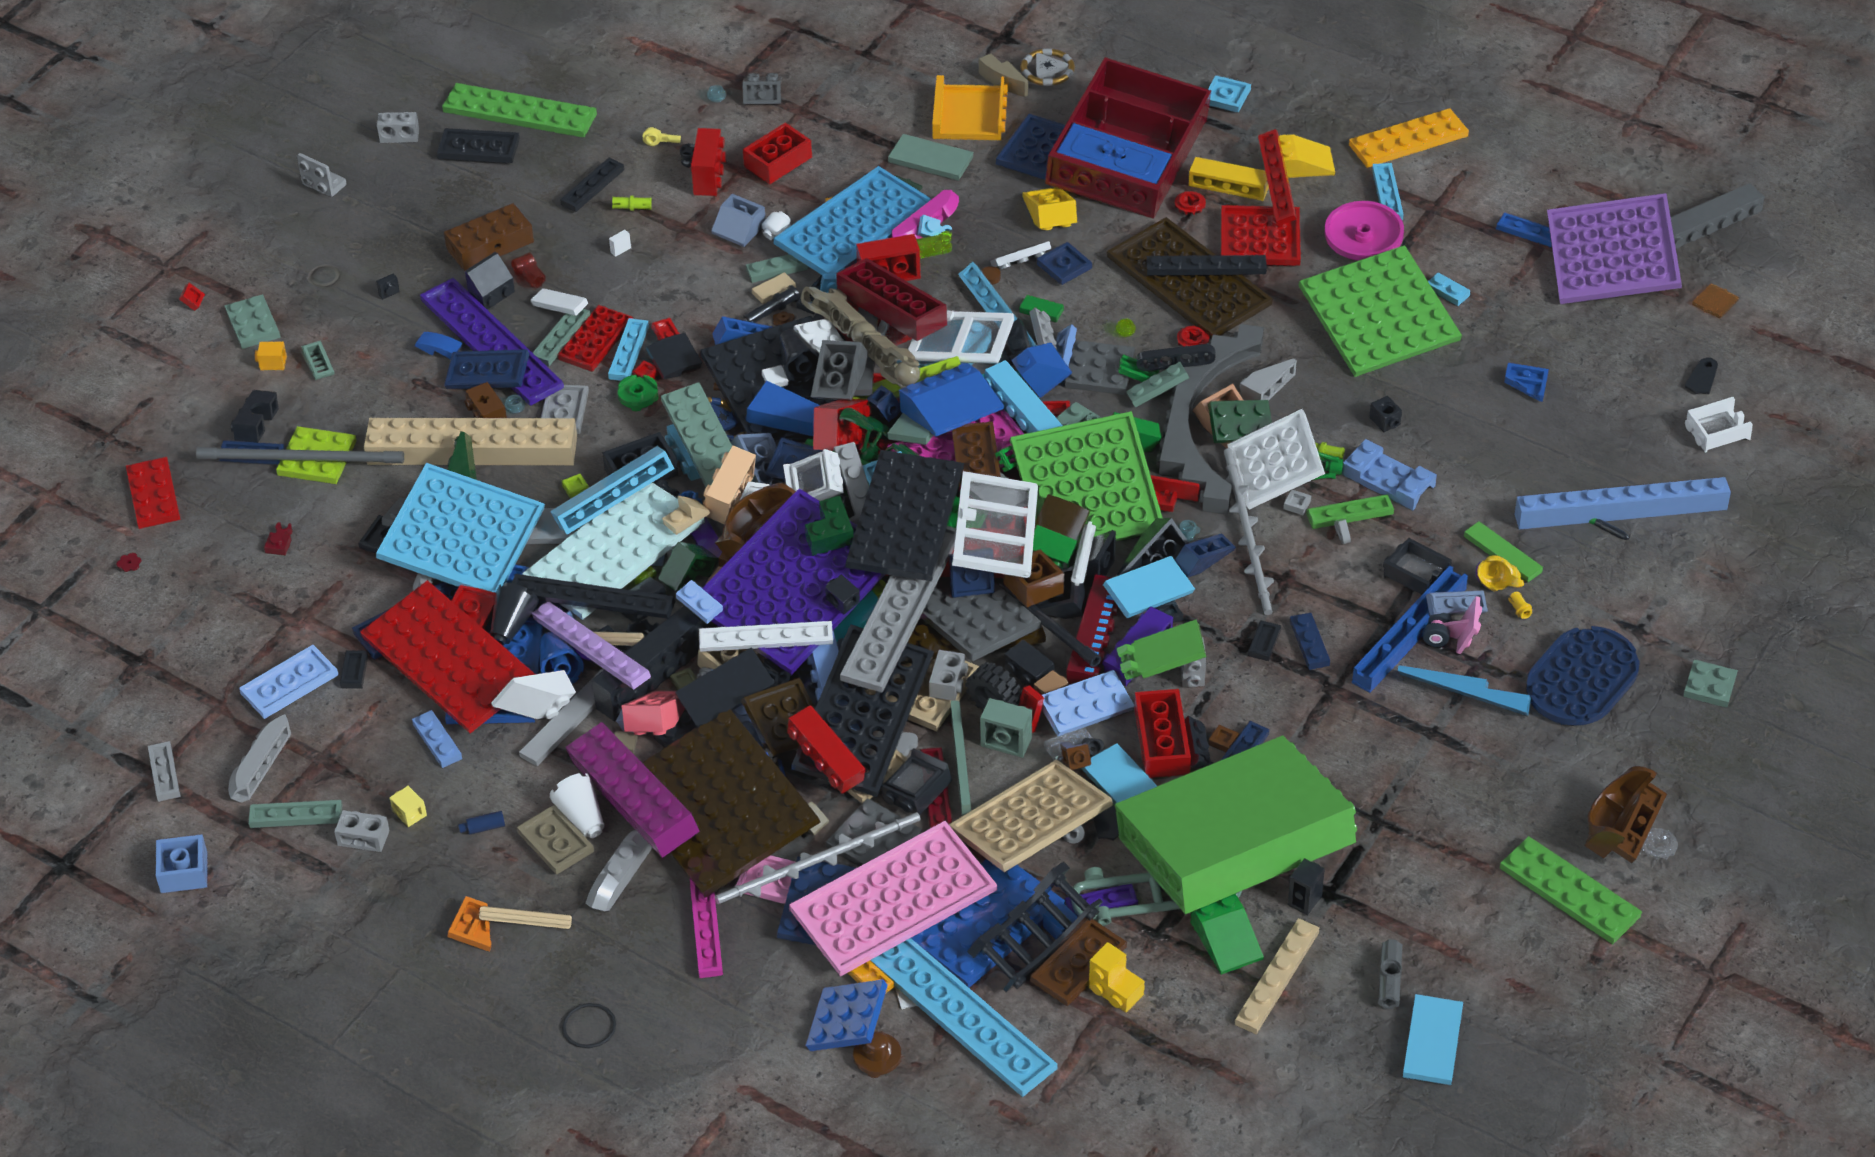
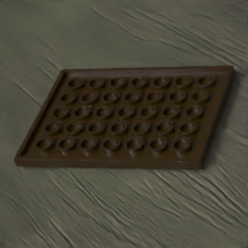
M731 709L721 712L715 719L701 725L699 728H695L642 762L692 814L700 832L670 853L704 898L821 823L816 813Z

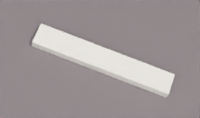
M832 621L699 629L700 652L739 650L751 647L756 649L762 647L833 644Z

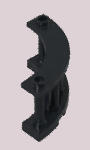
M1064 861L1050 870L1044 879L1033 889L1035 893L1026 902L1024 900L1020 902L1007 915L1009 918L1001 925L997 923L978 937L967 951L972 958L981 953L987 955L1010 979L1003 988L1005 992H1008L1013 987L1016 990L1026 982L1028 975L1058 950L1087 919L1091 921L1099 913L1097 908L1103 901L1099 898L1092 904H1088L1066 881L1065 874L1070 867ZM1054 886L1056 888L1060 887L1083 911L1073 923L1049 899L1048 893ZM1037 904L1039 906L1042 905L1066 929L1054 942L1030 918L1029 912ZM1017 923L1023 924L1047 948L1036 959H1033L1010 935L1011 932L1009 930ZM997 940L1000 942L1004 941L1027 966L1017 973L995 951L993 944Z

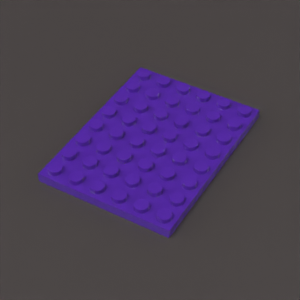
M799 488L702 589L723 606V611L711 620V622L719 627L832 621L833 631L856 606L846 614H842L826 600L825 587L827 583L842 574L859 589L861 601L886 574L846 568V560L851 545L812 556L806 541L805 524L821 520L819 500ZM850 521L854 535L857 525ZM819 645L762 647L754 650L792 675Z

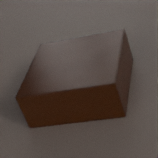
M1218 725L1209 738L1208 745L1226 753L1239 736V733Z

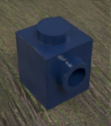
M882 385L867 398L876 413L887 422L896 418L901 412L899 401L891 391Z

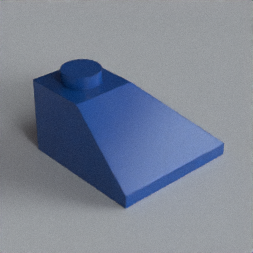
M1052 343L1026 348L1011 360L1021 376L1040 398L1072 374V371Z

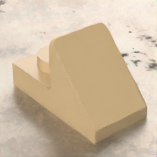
M678 496L679 508L662 519L663 524L677 535L710 514V512L696 499Z

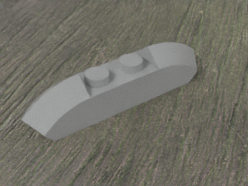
M285 714L265 725L255 736L257 739L252 742L251 749L231 774L228 786L230 799L242 803L250 800L291 736L288 719Z
M635 829L625 837L595 880L586 900V904L591 908L609 911L651 851L652 846Z

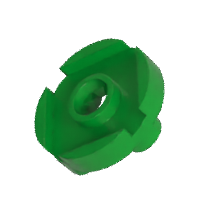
M630 375L621 380L618 385V400L624 406L631 408L632 411H640L642 408L648 407L658 400L657 383L650 376L643 375L642 378L637 377V375Z

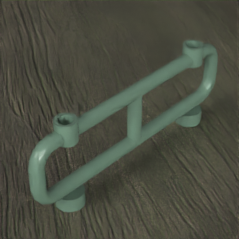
M1092 867L1084 872L1085 880L1073 886L1080 894L1082 890L1144 882L1150 883L1154 903L1117 908L1098 907L1099 913L1093 920H1097L1103 926L1110 924L1113 917L1180 909L1174 901L1163 902L1160 885L1150 873L1104 878L1101 868ZM1242 891L1236 893L1238 898L1240 897ZM1072 901L1075 914L1080 916L1083 911Z

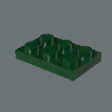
M1268 400L1210 401L1208 403L1214 443H1232L1272 423Z

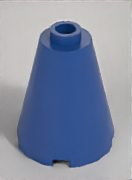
M545 633L540 639V674L565 670L571 684L575 683L579 679L578 676L581 671L583 673L584 670L581 656L567 642L554 633Z

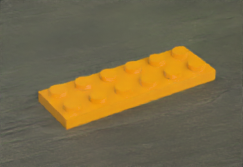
M1449 108L1349 139V146L1368 168L1372 167V164L1388 162L1468 137L1469 130Z

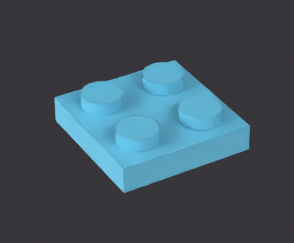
M1215 76L1208 90L1212 91L1209 106L1238 113L1251 91V84Z

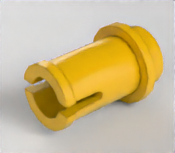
M1520 592L1512 593L1508 601L1515 608L1516 615L1522 619L1530 617L1532 606L1526 603Z

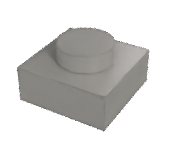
M1291 490L1284 502V509L1304 515L1311 502V495Z

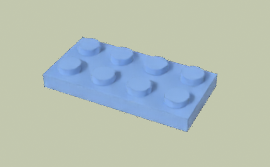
M311 645L241 686L239 690L240 694L265 719L338 676V671L314 645Z
M1114 670L1042 695L1044 697L1042 710L1057 737L1132 711L1134 708V703Z

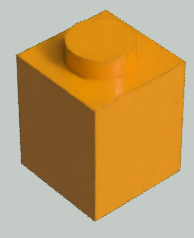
M260 342L258 350H255V362L259 363L260 370L285 369L287 354L284 342Z

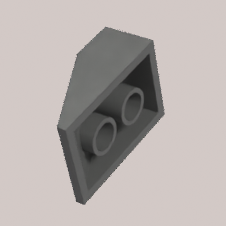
M822 340L811 394L812 398L852 400L864 373L868 354L861 342Z

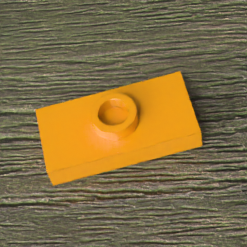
M870 960L848 972L857 983L884 979L888 984L886 993L894 988V982Z

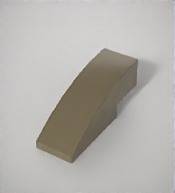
M992 54L979 58V74L996 86H1001V77H1004V84H1008V92L1024 97L1028 96V80L1008 61L1001 63Z

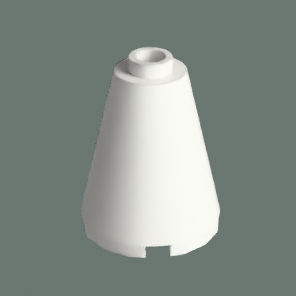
M580 773L569 776L557 784L558 789L555 792L551 790L549 797L555 806L585 837L595 838L602 833L604 823L593 781L586 773V777H582Z

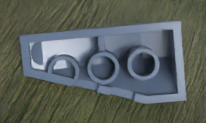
M771 433L738 434L732 440V446L756 455L754 477L751 482L769 485L782 483L765 475L777 448Z

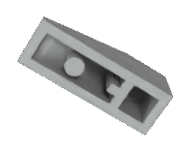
M1293 358L1255 371L1247 378H1244L1240 383V395L1243 400L1269 401L1296 375L1297 360Z

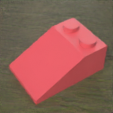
M653 691L622 705L624 731L633 732L634 735H642L647 732H653V735L666 734V730L675 727L685 710L675 694L676 691Z

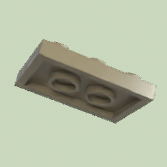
M555 805L517 827L518 834L556 875L594 852V846Z

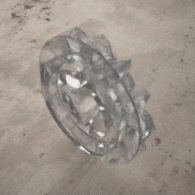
M1654 828L1650 829L1641 849L1647 853L1648 857L1654 856L1656 860L1659 858L1667 860L1669 856H1674L1678 848V842L1671 832L1665 829ZM1662 842H1663V846H1662V847H1661V846H1659L1658 848H1657V847H1656V848L1654 847L1655 844L1658 845L1659 843H1662Z

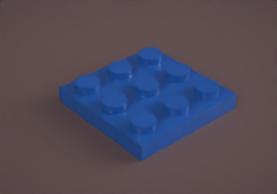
M884 979L823 988L806 1047L810 1051L871 1043L888 986Z

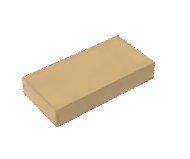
M784 272L752 288V294L764 304L773 299L774 294H780L785 291L789 285H793L796 288V283Z

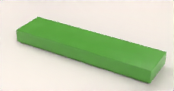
M1387 494L1307 509L1306 515L1312 529L1333 526L1335 520L1342 518L1346 519V522L1349 523L1394 514V507Z
M1480 521L1464 532L1466 539L1490 556L1498 555L1516 566L1521 573V578L1527 583L1542 573L1543 567Z

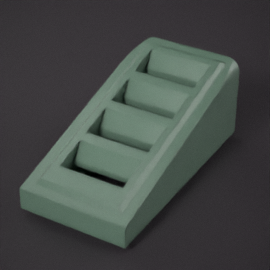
M321 340L301 346L303 358L315 380L335 374ZM325 364V365H323V366H320V367H316V368H315V366H317V365ZM327 369L326 371L317 373V371Z

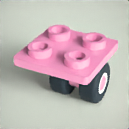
M1476 596L1459 621L1451 622V615L1449 613L1430 615L1429 613L1428 625L1423 630V640L1430 646L1441 647L1448 643L1449 637L1458 639L1456 653L1461 654L1465 648L1470 646L1473 635H1477L1480 630L1481 623L1478 622L1482 612L1480 597Z

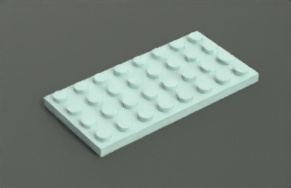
M650 483L587 522L522 574L622 589L672 549L674 544L676 545L677 542L682 541L702 525L705 519L702 518L676 535L663 524L662 518L679 508L678 499L656 484ZM560 604L582 620L596 610L595 608Z

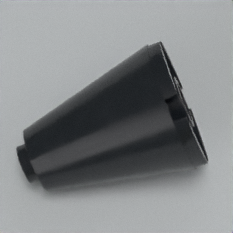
M788 329L784 331L779 337L785 375L794 383L802 380L804 382L811 381L815 378L820 352L796 330Z
M504 583L503 586L500 584L496 590L490 635L501 645L509 644L535 610L539 601L534 593L531 596L526 593L527 588L514 583Z

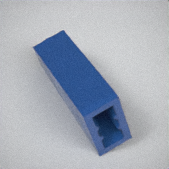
M766 381L748 406L746 421L814 436V407L820 405Z

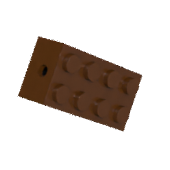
M514 203L444 232L447 250L464 271L494 252L502 256L534 242L531 223Z

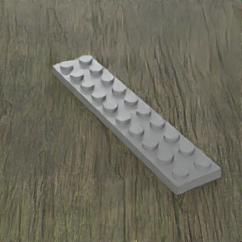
M947 526L932 581L890 576L840 674L841 681L883 692L949 560V554H952L954 550L956 528Z

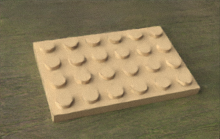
M1056 759L952 822L949 826L962 841L1000 870L1006 872L1113 806L1111 797Z

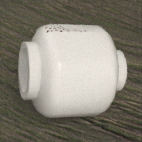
M781 211L772 212L762 223L764 236L769 240L774 239V237L791 226L790 218Z

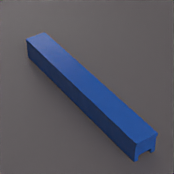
M1449 566L1354 667L1352 683L1371 693L1423 637V630L1428 625L1430 617L1426 595L1438 592L1465 591L1467 589L1468 575L1464 573L1461 576L1453 571V567Z

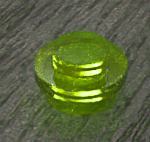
M1121 319L1116 325V333L1122 337L1132 336L1136 331V326L1130 319Z

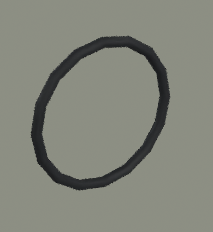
M587 1003L570 1010L564 1018L562 1029L564 1036L571 1044L581 1048H593L609 1041L615 1033L617 1023L615 1015L609 1008L601 1004ZM591 1006L607 1011L612 1017L613 1027L607 1038L599 1043L591 1045L579 1044L573 1041L567 1034V1020L580 1008Z

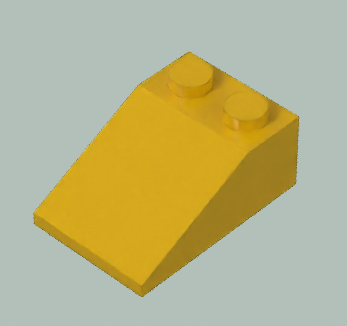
M1279 135L1288 178L1335 175L1329 146L1296 135Z
M1054 187L1022 192V197L1033 222L1041 230H1051L1053 226L1069 227L1072 223H1077L1076 200L1064 190Z

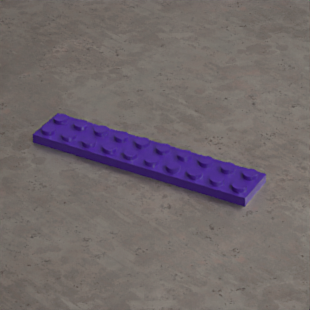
M454 278L420 294L421 301L473 351L528 350L530 354L522 386L511 388L530 406L564 388L563 381Z

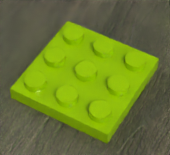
M297 426L286 450L352 451L357 439L356 435ZM281 460L276 471L278 476L337 484L347 461Z

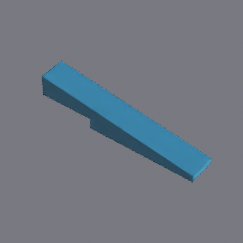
M1398 666L1400 675L1525 716L1529 714L1530 695L1488 689L1489 683L1487 679Z

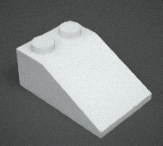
M565 670L513 678L491 703L493 707L531 718L552 719L559 714L558 711L570 702L569 699L576 692Z

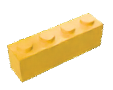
M1195 157L1189 171V186L1261 201H1264L1269 188L1265 170Z

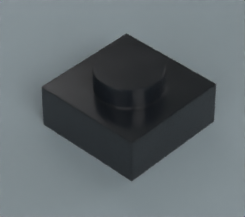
M394 273L376 281L378 294L382 300L400 292L398 279Z

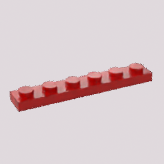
M1274 129L1258 135L1276 223L1278 226L1296 220L1297 217L1279 134Z

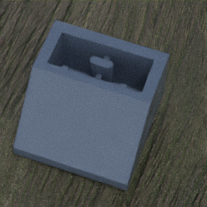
M731 194L720 207L712 228V234L745 247L762 229V223L766 220L765 207Z

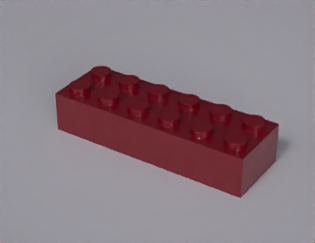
M868 258L836 273L837 289L847 295V300L916 341L947 326L946 304Z

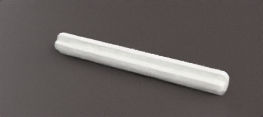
M1091 521L1083 527L1071 581L1076 586L1084 582L1096 530V526L1092 525Z

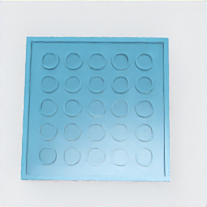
M426 463L380 545L376 558L458 587L464 585L496 593L498 585L501 584L503 586L507 582L544 510L545 504Z

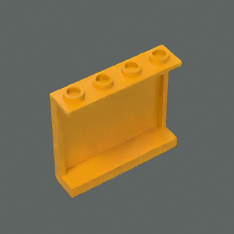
M937 75L932 123L933 139L1001 140V133H1005V121L1002 120H1006V109L1003 108H1007V97L1004 96L1008 95V84H1004V77H1001V86L944 85V75Z

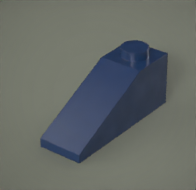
M1221 533L1184 545L1175 562L1188 578L1202 573L1234 551L1236 547Z

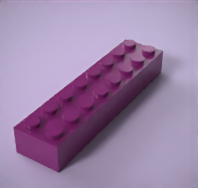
M603 722L565 747L574 765L585 777V773L591 777L593 785L662 858L700 832L692 814Z

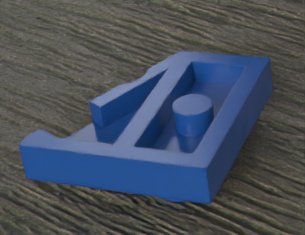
M1508 363L1504 383L1543 402L1549 369Z

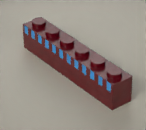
M1095 574L1076 639L1096 652L1101 657L1099 664H1102L1105 658L1104 648H1108L1110 641L1108 633L1113 632L1115 620L1113 616L1117 617L1119 607L1103 586L1106 580L1113 577ZM1073 650L1067 667L1068 685L1100 675L1101 668H1099V664L1096 667H1092Z

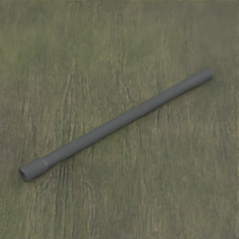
M197 447L196 449L197 459L404 463V451L373 452Z

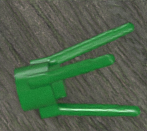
M1318 452L1319 457H1321V463L1325 464V471L1328 474H1323L1313 480L1336 479V475L1342 474L1343 459Z

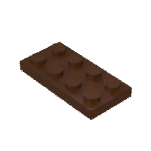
M993 422L971 423L952 430L955 461L964 463V472L1001 477L998 457L995 456L997 446ZM970 481V485L984 484Z
M1087 920L1031 975V982L1068 1007L1089 986L1090 959L1107 942L1123 952L1127 948V941L1095 920Z

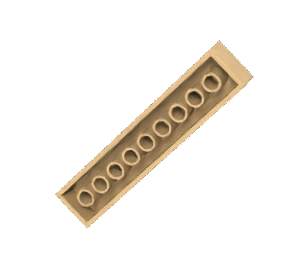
M369 418L364 444L365 451H404L403 464L367 462V465H425L426 463L448 465V460L453 455L455 449V439L459 436L460 431H463L471 437L475 465H574L577 430L575 418Z

